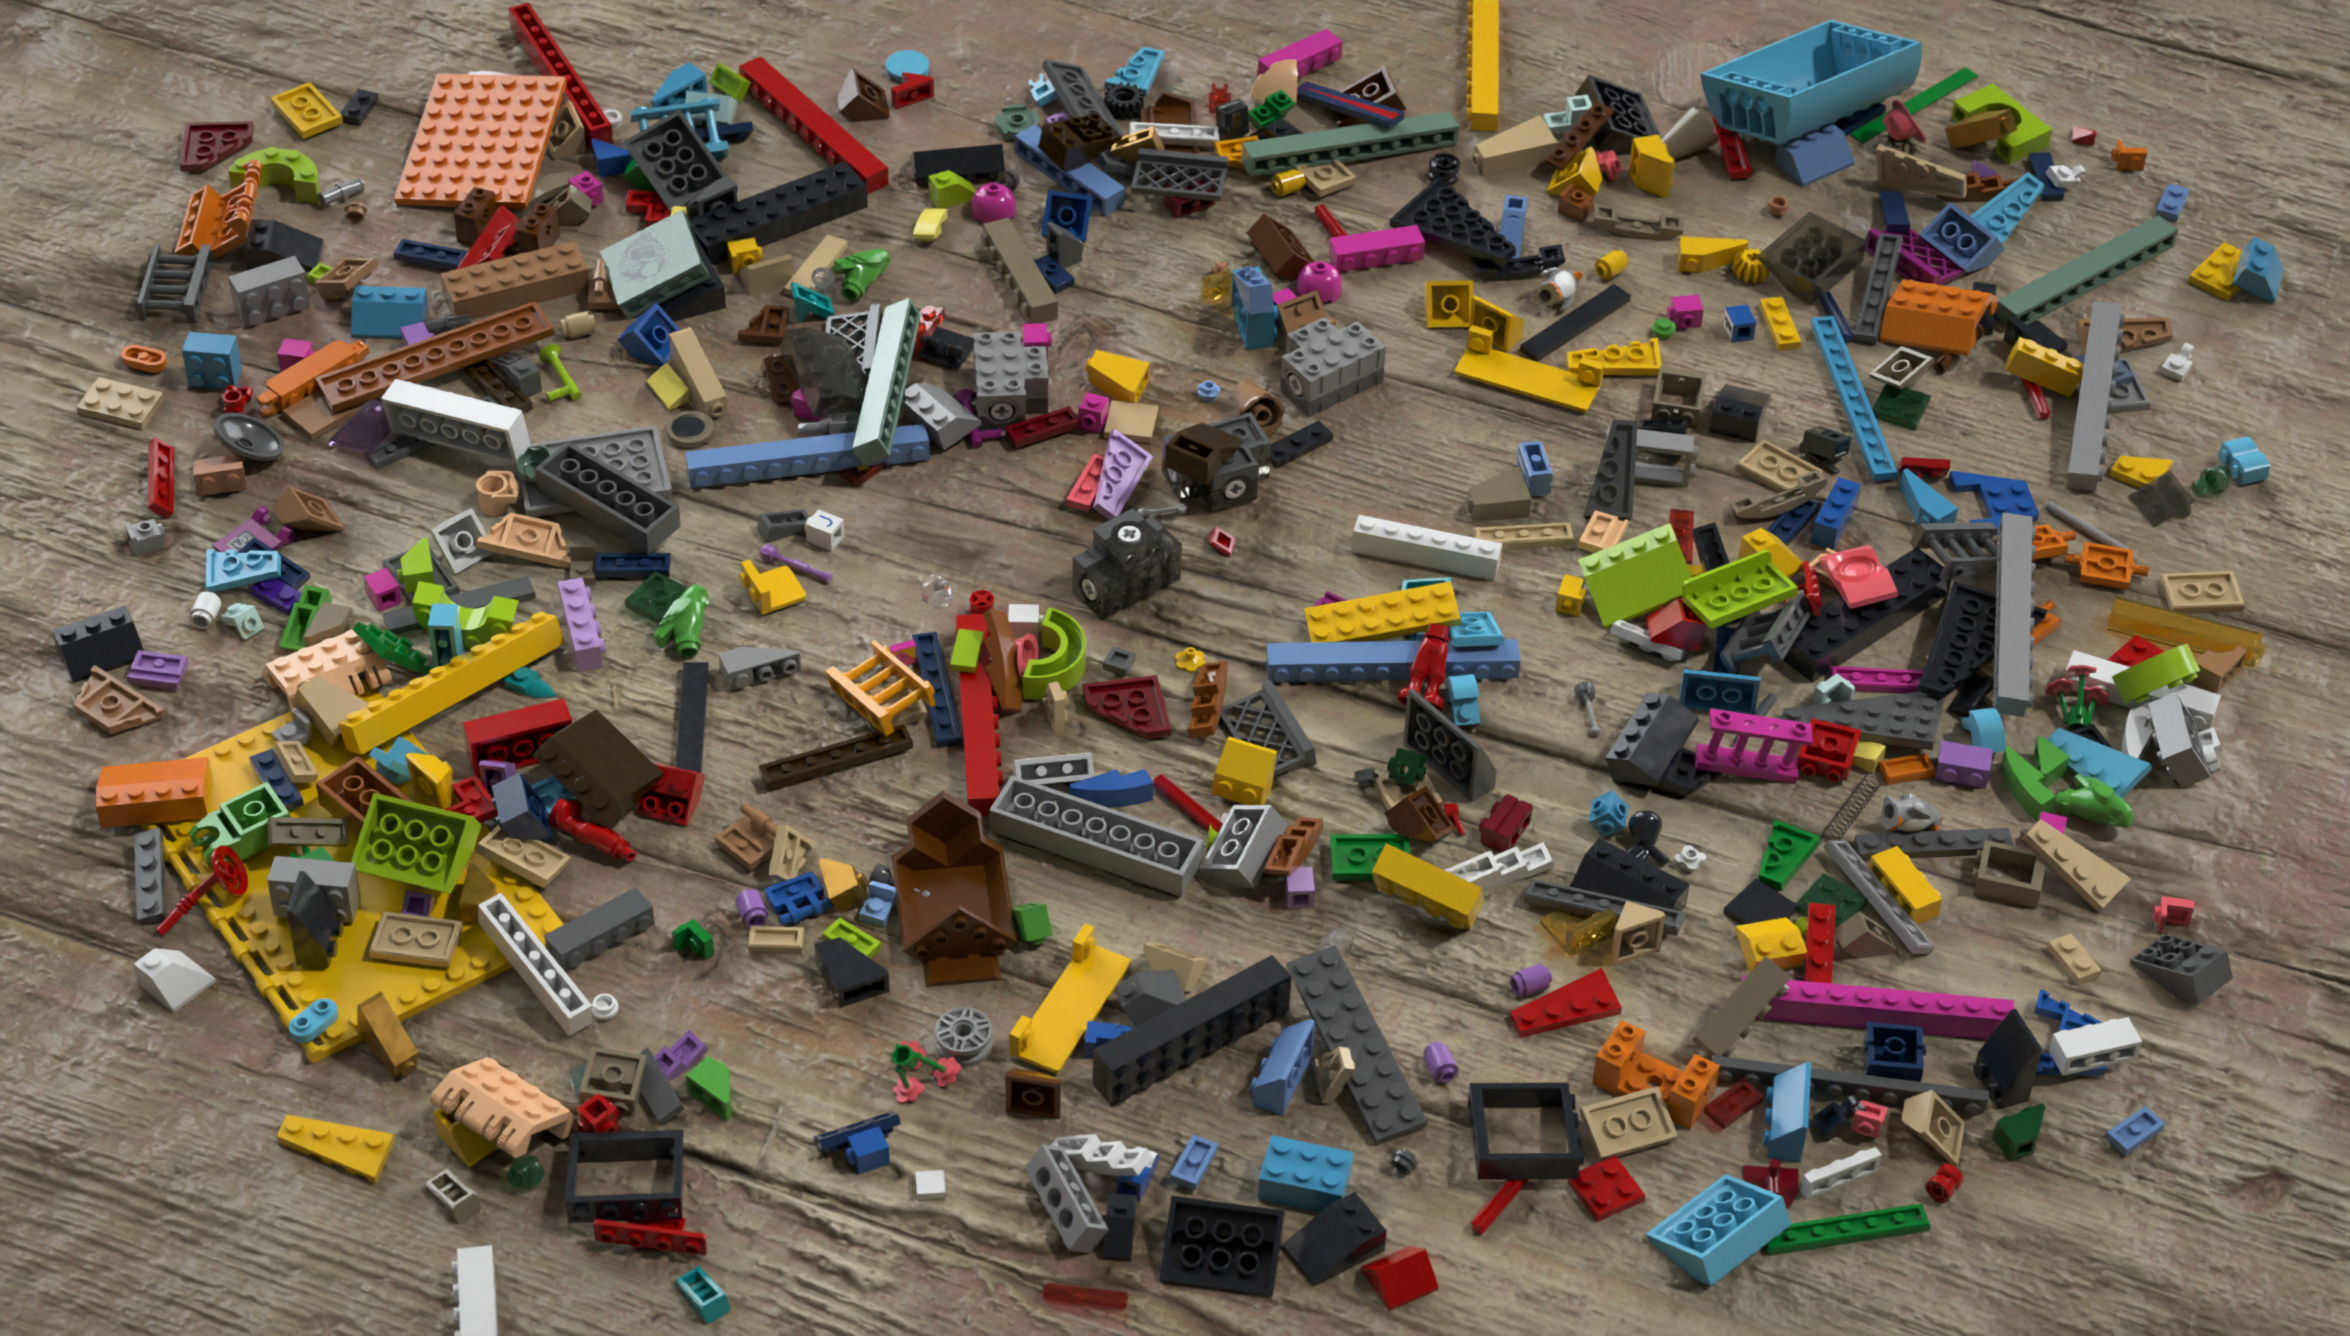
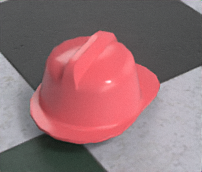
M1894 100L1892 102V109L1883 117V123L1888 134L1896 140L1912 137L1919 143H1925L1924 134L1913 121L1907 108L1900 101Z
M1027 633L1023 638L1015 639L1018 671L1022 682L1029 659H1039L1038 642L1036 637L1030 633Z

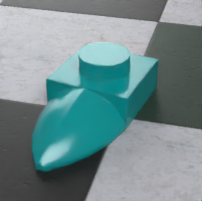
M524 666L510 673L504 680L505 688L529 697L552 698L556 696L552 687L540 679L539 672Z

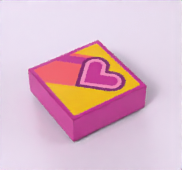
M913 640L889 646L892 655L905 666L916 663V644Z

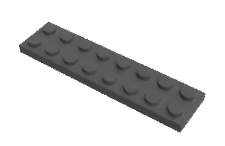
M1045 59L1042 68L1071 117L1098 113L1122 137L1124 136L1083 66ZM1112 146L1096 156L1101 168L1105 172L1134 176L1137 164L1113 155L1111 152Z
M1334 945L1287 962L1286 969L1292 975L1291 979L1312 1020L1315 1021V1026L1328 1052H1332L1337 1047H1345L1350 1050L1355 1069L1345 1085L1376 1146L1427 1127V1120L1337 946Z

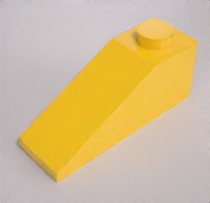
M1680 236L1678 271L1702 273L1733 264L1736 253H1740L1741 249L1748 250L1749 241L1743 239Z

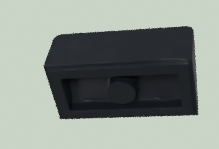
M1970 678L1949 707V711L1963 717H1969V711L1979 710L1984 703L1985 696L1993 690L1994 678Z

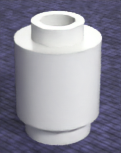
M212 592L199 593L190 612L191 623L200 629H206L212 625L222 604L220 598Z

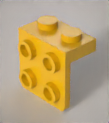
M750 559L741 562L740 583L747 590L752 602L756 604L762 615L806 599V592L788 566H781L759 574Z

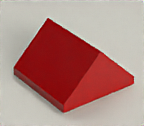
M1408 1246L1360 1267V1271L1389 1312L1439 1290L1427 1250L1424 1248Z

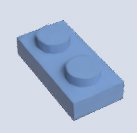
M2168 184L2156 209L2155 216L2159 215L2164 219L2177 222L2190 189Z
M2144 1106L2109 1130L2105 1139L2124 1156H2127L2163 1131L2165 1122Z
M1192 1135L1170 1174V1182L1196 1191L1218 1152V1143Z

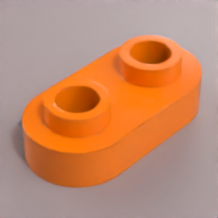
M128 345L121 350L122 363L127 367L153 373L161 372L167 367L166 354L161 350L140 345Z

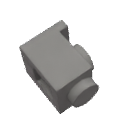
M154 519L130 525L129 522L124 523L127 539L135 557L164 548L162 538H165L166 535L162 523L156 524Z

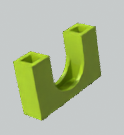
M1993 83L1961 97L1953 103L1951 119L1956 123L1976 113L2011 109L2017 131L1998 138L1995 153L2008 164L2027 157L2028 153H2036L2049 147L2053 130Z

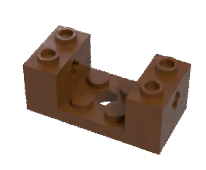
M474 186L455 211L454 220L457 242L471 246L474 244L497 210L494 191ZM536 202L524 220L518 218V222L515 225L517 231L513 236L515 241L508 249L505 248L502 254L515 256L552 247L560 237L557 207Z

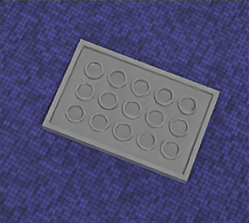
M656 425L531 443V448L538 449L540 445H544L553 454L566 442H570L664 498L672 497V488ZM518 474L526 516L538 517L573 511L538 490L536 482H529Z

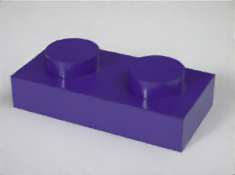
M276 578L259 581L251 588L253 596L288 616L291 614L294 602L298 603L302 594Z

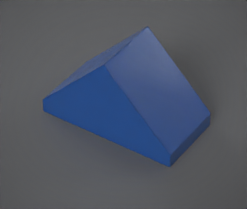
M593 138L591 140L592 154L599 177L624 173L628 163L632 160L628 151Z

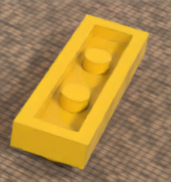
M1783 297L1760 299L1759 307L1777 350L1800 349L1801 340Z

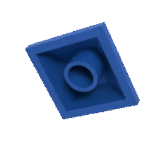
M1048 190L1041 235L1047 236V223L1052 222L1070 231L1081 241H1086L1093 196Z
M655 303L630 324L617 340L632 357L662 367L670 359L669 334L680 331V329L662 308Z

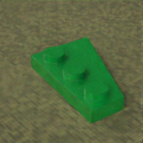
M1774 819L1772 834L1768 840V848L1762 860L1758 880L1767 886L1782 891L1821 844L1820 836Z

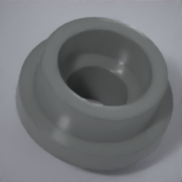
M1004 170L998 175V184L1006 186L1011 192L1017 189L1019 176L1016 172Z
M1374 767L1354 771L1355 778H1353V782H1359V786L1374 784V778L1379 776L1378 773H1375Z
M1407 1149L1394 1150L1391 1154V1165L1402 1173L1409 1174L1411 1170H1415L1418 1166L1415 1155Z

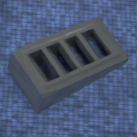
M804 509L763 513L759 515L757 530L765 542L775 541L804 531L805 523L809 516Z

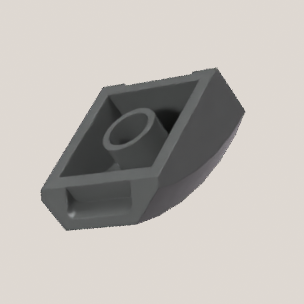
M727 175L705 187L687 205L688 220L737 202L738 185Z

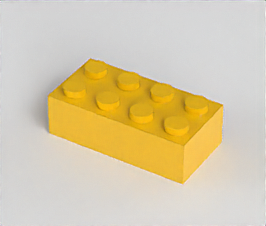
M1385 844L1372 870L1374 883L1379 892L1387 896L1394 894L1400 897L1401 901L1408 906L1415 907L1418 905L1425 909V913L1434 918L1444 917L1449 920L1448 923L1458 929L1465 927L1471 930L1484 904L1482 887L1388 844Z

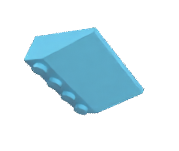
M1725 1174L1649 1231L1646 1237L1689 1276L1711 1286L1720 1281L1732 1269L1738 1267L1753 1253L1759 1251L1762 1246L1774 1237L1780 1235L1783 1230L1791 1225V1221L1782 1196Z

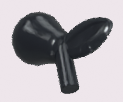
M1638 811L1628 821L1629 830L1636 845L1630 847L1626 852L1645 862L1651 856L1664 867L1670 859L1655 846L1662 830L1661 817L1653 811Z

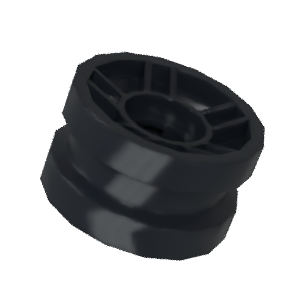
M1449 153L1435 154V157H1431L1429 160V180L1432 182L1438 176H1442L1448 186L1454 185L1459 180L1460 160Z

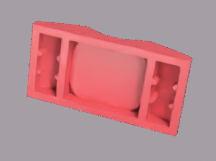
M1869 545L1819 557L1820 564L1850 609L1898 597L1897 589L1888 569L1882 567L1874 549Z

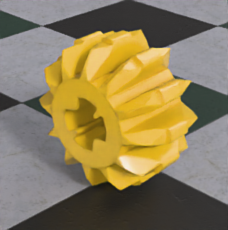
M1751 247L1748 250L1741 249L1740 253H1736L1734 257L1733 274L1737 275L1738 280L1744 279L1745 283L1752 282L1755 284L1756 281L1764 282V279L1768 278L1771 273V257L1767 256V252H1760L1759 248L1753 250Z

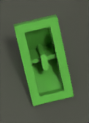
M2037 736L2033 752L2034 766L2045 776L2043 786L2048 788L2066 775L2070 756L2044 737Z

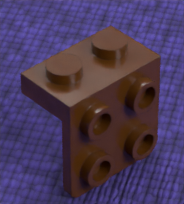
M796 350L780 356L775 354L763 359L761 370L763 376L767 375L774 403L790 402L793 392L797 391L802 383L818 387L810 350Z

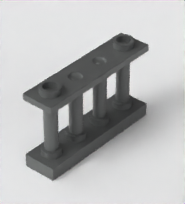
M155 243L153 252H149V265L140 295L135 298V310L139 311L140 321L146 320L149 309L181 310L182 313L186 314L187 323H197L214 263L211 245L201 244L199 254L184 256L162 255L160 243ZM162 264L195 265V268L191 269V271L160 270ZM157 279L191 280L190 284L186 286L156 285ZM153 294L186 295V299H182V301L152 300Z
M1992 522L1919 524L1909 542L1914 549H1931L1942 561L1945 567L1939 576L1941 580L1997 579V546L1992 541V536L1997 527ZM1980 547H1985L1993 557H1987ZM1943 548H1949L1957 558H1951ZM1962 548H1967L1974 557H1969Z
M1803 589L1798 591L1797 596L1790 598L1785 607L1762 614L1759 610L1744 616L1720 654L1721 662L1730 674L1735 675L1744 660L1766 653L1770 656L1773 663L1784 659L1813 612Z

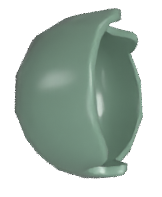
M540 445L538 449L528 447L516 462L518 474L529 482H536L535 468L552 455L551 451L544 445Z

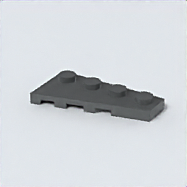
M1612 421L1583 516H1592L1596 510L1620 518H1632L1638 421Z

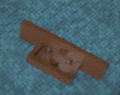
M1595 102L1545 157V163L1563 170L1613 115V109Z

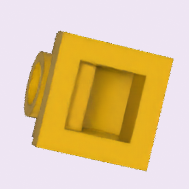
M754 238L727 242L728 261L733 274H738V270L763 260L761 246L757 247Z
M1564 575L1557 594L1556 612L1580 617L1581 606L1585 601L1587 592L1586 589H1583V578Z

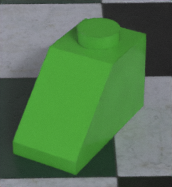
M1032 902L1012 907L1014 924L1022 941H1030V945L1046 942L1045 937L1053 935L1046 904Z
M708 1056L686 1074L687 1093L728 1121L731 1118L730 1072L723 1062H717Z

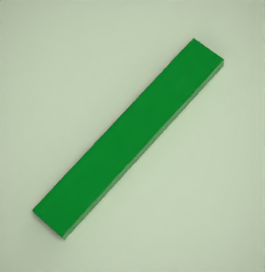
M1922 1203L1792 1223L1780 1235L1766 1243L1764 1248L1767 1256L1927 1232L1930 1231L1931 1224Z

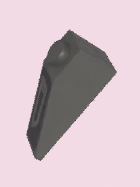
M508 351L488 358L528 398L542 392L540 370L527 357Z

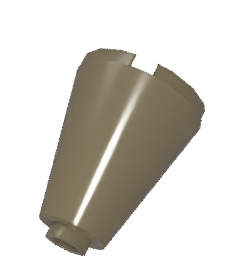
M1697 106L1689 108L1661 138V141L1667 146L1668 154L1673 159L1711 147L1718 142L1719 136L1718 134L1715 135L1713 131L1716 126L1711 117L1702 108L1699 110L1696 109Z

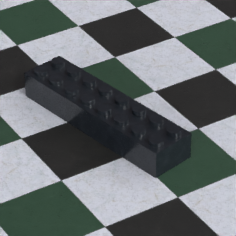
M844 161L689 219L692 224L690 229L699 241L712 266L728 260L727 242L754 238L757 247H764L867 208V185Z
M1913 549L1884 567L1888 569L1898 592V597L1852 609L1849 608L1842 596L1837 597L1819 609V616L1815 617L1814 613L1810 615L1783 661L1813 683L1829 673L1831 666L1843 664L1949 594L1952 580H1941L1939 576L1944 566L1922 550Z
M1271 955L1093 1049V1086L1113 1106L1120 1101L1127 1100L1131 1095L1140 1090L1151 1087L1155 1082L1172 1076L1181 1068L1196 1063L1198 1059L1207 1054L1218 1051L1222 1046L1239 1040L1248 1032L1261 1028L1265 1023L1274 1018L1282 1017L1289 1011L1292 975Z

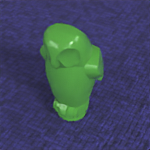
M874 249L834 260L831 273L844 274V280L841 283L843 297L849 301H857L862 298L865 289L878 278L880 273L883 274L890 263V255L884 249Z
M691 585L683 592L679 599L673 602L653 635L655 645L663 648L674 639V648L680 656L689 658L698 654V650L702 646L699 637L704 623V608L709 605V595L704 587Z
M2077 774L2073 777L2077 790L2067 789L2065 792L2059 791L2057 794L2056 811L2062 812L2063 816L2074 815L2093 823L2109 824L2122 828H2128L2133 823L2134 812L2131 806L2120 796L2116 795L2110 786L2095 778L2082 777L2080 774Z

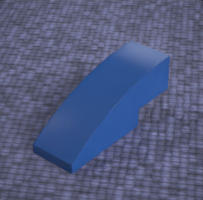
M1116 769L1069 784V795L1107 808L1137 805L1153 800V781L1145 769L1123 776Z

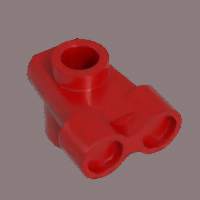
M233 385L226 386L223 393V414H243L246 403L251 401L253 389L249 386L236 388Z

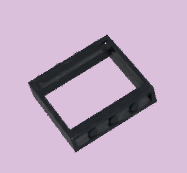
M1569 1082L1469 1083L1468 1110L1477 1180L1578 1179L1579 1167L1584 1165V1151H1579V1148H1581V1132H1576V1129H1578V1113L1573 1112L1576 1101L1575 1094H1570ZM1484 1107H1562L1568 1153H1489Z
M684 1130L570 1134L566 1191L568 1223H593L595 1219L615 1222L683 1219ZM674 1159L673 1192L576 1196L579 1162Z

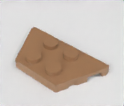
M95 665L90 670L91 676L88 682H84L81 688L82 692L77 696L73 704L76 713L109 734L165 717L162 707Z

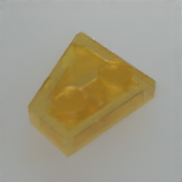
M1249 263L1242 264V268L1250 267ZM1229 269L1202 278L1201 299L1231 297L1232 273H1230Z

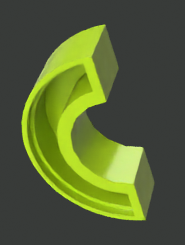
M268 147L265 150L256 151L237 159L228 170L232 190L244 182L246 171L242 168V165L253 159L259 160L262 163L259 189L272 184H283L295 190L298 202L319 204L318 193L321 191L316 165L310 158L298 150Z
M419 581L412 607L417 621L429 633L428 622L432 604L455 603L445 594L444 586ZM493 596L492 601L485 607L473 609L458 605L463 647L471 649L476 645L491 641V637L494 635L504 634L511 630L519 600Z
M1049 607L1042 623V646L1052 649L1055 654L1040 660L1029 659L1023 675V698L1040 701L1042 698H1045L1044 693L1047 690L1048 683L1057 681L1061 690L1067 692L1083 677L1086 668V636L1080 624L1062 611Z
M2187 643L2145 660L2111 677L2124 704L2133 700L2138 704L2149 699V693L2162 687L2168 686L2170 690L2181 684L2194 681V679L2198 678L2197 673L2201 670Z

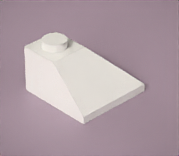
M472 508L457 514L430 531L453 574L494 553L493 551L476 548L477 539L480 536L484 538L487 534Z
M155 948L134 963L138 985L173 1013L216 982L212 975L181 951Z

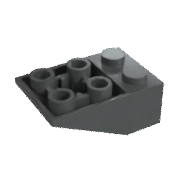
M2170 934L2160 936L2155 942L2142 949L2140 953L2130 959L2134 966L2175 997L2196 1004H2200L2233 979L2226 950L2178 938Z

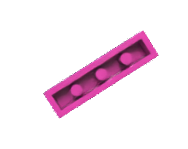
M1324 29L1258 59L1257 77L1259 74H1264L1269 70L1270 65L1289 59L1296 60L1297 79L1340 60L1342 57L1343 41L1328 29Z
M1417 225L1339 236L1329 239L1328 256L1338 272L1418 261L1424 259L1425 241Z

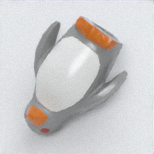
M1556 267L1544 270L1540 274L1545 275L1547 278L1538 288L1534 301L1546 306L1560 303L1559 310L1564 311L1573 303L1575 287L1578 285L1583 273L1574 270L1562 271Z
M1915 794L1902 795L1899 797L1900 801L1888 796L1884 798L1881 819L1885 830L1919 832L1928 828L1930 831H1939L1943 815L1937 808L1931 806L1925 800L1916 798Z

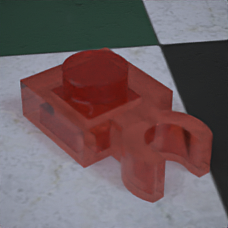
M1215 83L1212 84L1211 93H1209V113H1215L1216 106L1231 101V93H1228L1227 83H1224V88L1222 89L1216 88Z

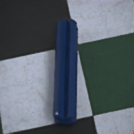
M1829 291L1821 293L1819 300L1827 315L1834 316L1844 342L1853 341L1854 333L1832 293Z

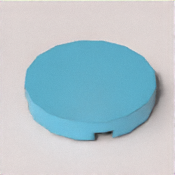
M909 50L899 51L887 59L886 72L890 78L892 76L895 78V81L902 83V72L927 76L929 61L922 53Z

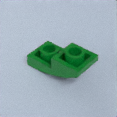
M1280 90L1265 97L1264 104L1248 111L1249 121L1259 130L1285 116L1295 107L1296 103L1283 90Z

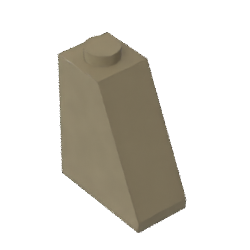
M1521 466L1512 468L1469 488V496L1465 499V511L1470 513L1472 522L1530 516L1531 496Z

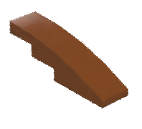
M1977 172L1964 174L1966 175L1967 194L1964 199L1943 195L1936 196L1957 201L1989 202L2019 178L2002 181L2000 174L1979 178Z
M989 609L983 613L991 633L984 640L992 662L986 666V670L1002 710L1019 713L1022 711V683L1018 671L1014 635L1006 612Z
M1227 661L1206 663L1201 667L1193 685L1195 698L1190 707L1192 720L1187 729L1190 738L1215 734L1224 702L1228 671Z
M1297 817L1294 826H1288L1285 835L1279 834L1265 865V873L1291 875L1298 869L1316 844L1324 827L1323 820L1319 818Z

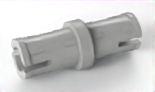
M359 177L344 184L337 183L333 188L319 192L318 200L322 206L338 200H347L348 196L364 191V183Z

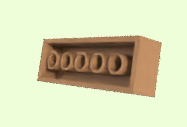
M575 241L440 273L443 296L452 316L470 314L471 319L508 311L534 301L540 303L589 291L588 267Z

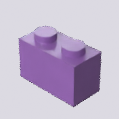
M1941 740L1935 780L1986 789L1993 749Z

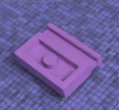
M138 650L130 668L131 672L127 675L128 684L178 690V684L182 681L189 664L188 657Z

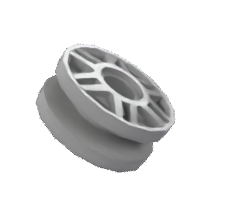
M959 1007L942 1014L936 1022L935 1046L941 1058L948 1059L949 1057H954L956 1063L960 1064L961 1067H969L984 1061L991 1053L993 1045L992 1026L990 1019L983 1012L974 1008Z

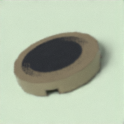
M684 411L670 418L667 423V437L677 447L696 449L701 447V444L705 442L708 444L714 437V422L705 413Z

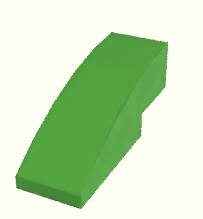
M304 585L299 602H294L279 645L280 649L298 652L300 649L306 648L304 635L322 602H332L333 598L328 589Z
M2007 746L2004 749L2001 762L2005 781L2016 801L2026 813L2038 822L2041 811L2052 814L2056 796L2043 786L2045 776L2011 747Z

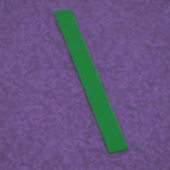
M1964 67L1902 104L1912 116L1977 78L1978 75ZM1887 113L1855 130L1850 135L1861 143H1865L1886 131L1883 117Z

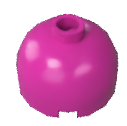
M998 183L985 184L979 187L973 195L971 214L974 220L977 221L978 218L983 221V224L1005 218L1010 219L1012 216L1014 218L1016 215L1015 197L1011 190L1004 185Z
M1326 262L1309 263L1299 272L1296 282V293L1298 292L1302 296L1317 290L1322 305L1330 300L1331 303H1334L1340 298L1342 292L1340 273L1333 265Z

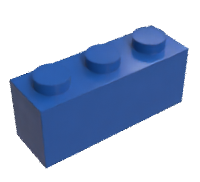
M1838 477L1814 522L1811 543L1830 548L1831 550L1835 549L1858 505L1861 484Z

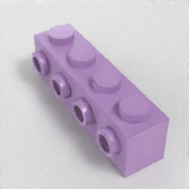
M583 578L559 581L560 605L577 671L603 668L602 654L606 653L604 639L598 638V636H601L599 621H594L597 618L595 605L589 604L592 601L590 587H585Z

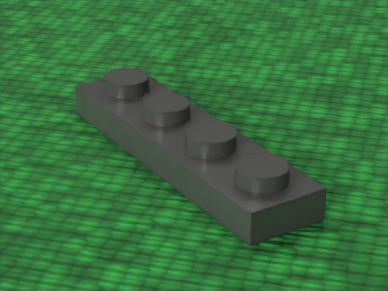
M158 827L134 834L137 921L140 925L166 919L164 838L162 830Z

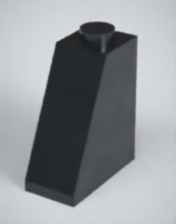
M838 937L815 945V963L839 1008L890 992L888 971L842 938Z

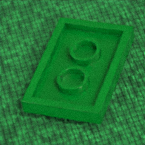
M357 622L352 629L380 657L424 675H428L430 670L433 669L427 662L428 657L419 650H414L412 648L414 644L403 636L398 638L394 633L386 629L382 632L379 627L372 623L365 625Z
M1330 834L1332 880H1374L1372 870L1385 844L1410 854L1409 837L1399 834Z

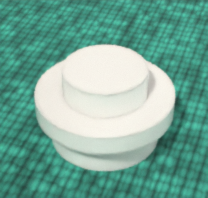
M610 994L596 996L591 1004L592 1014L598 1019H610L618 1012V1002Z

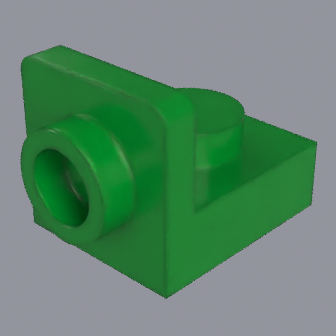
M695 919L678 926L672 932L673 947L677 951L689 945L693 952L699 953L705 960L714 955L713 937Z

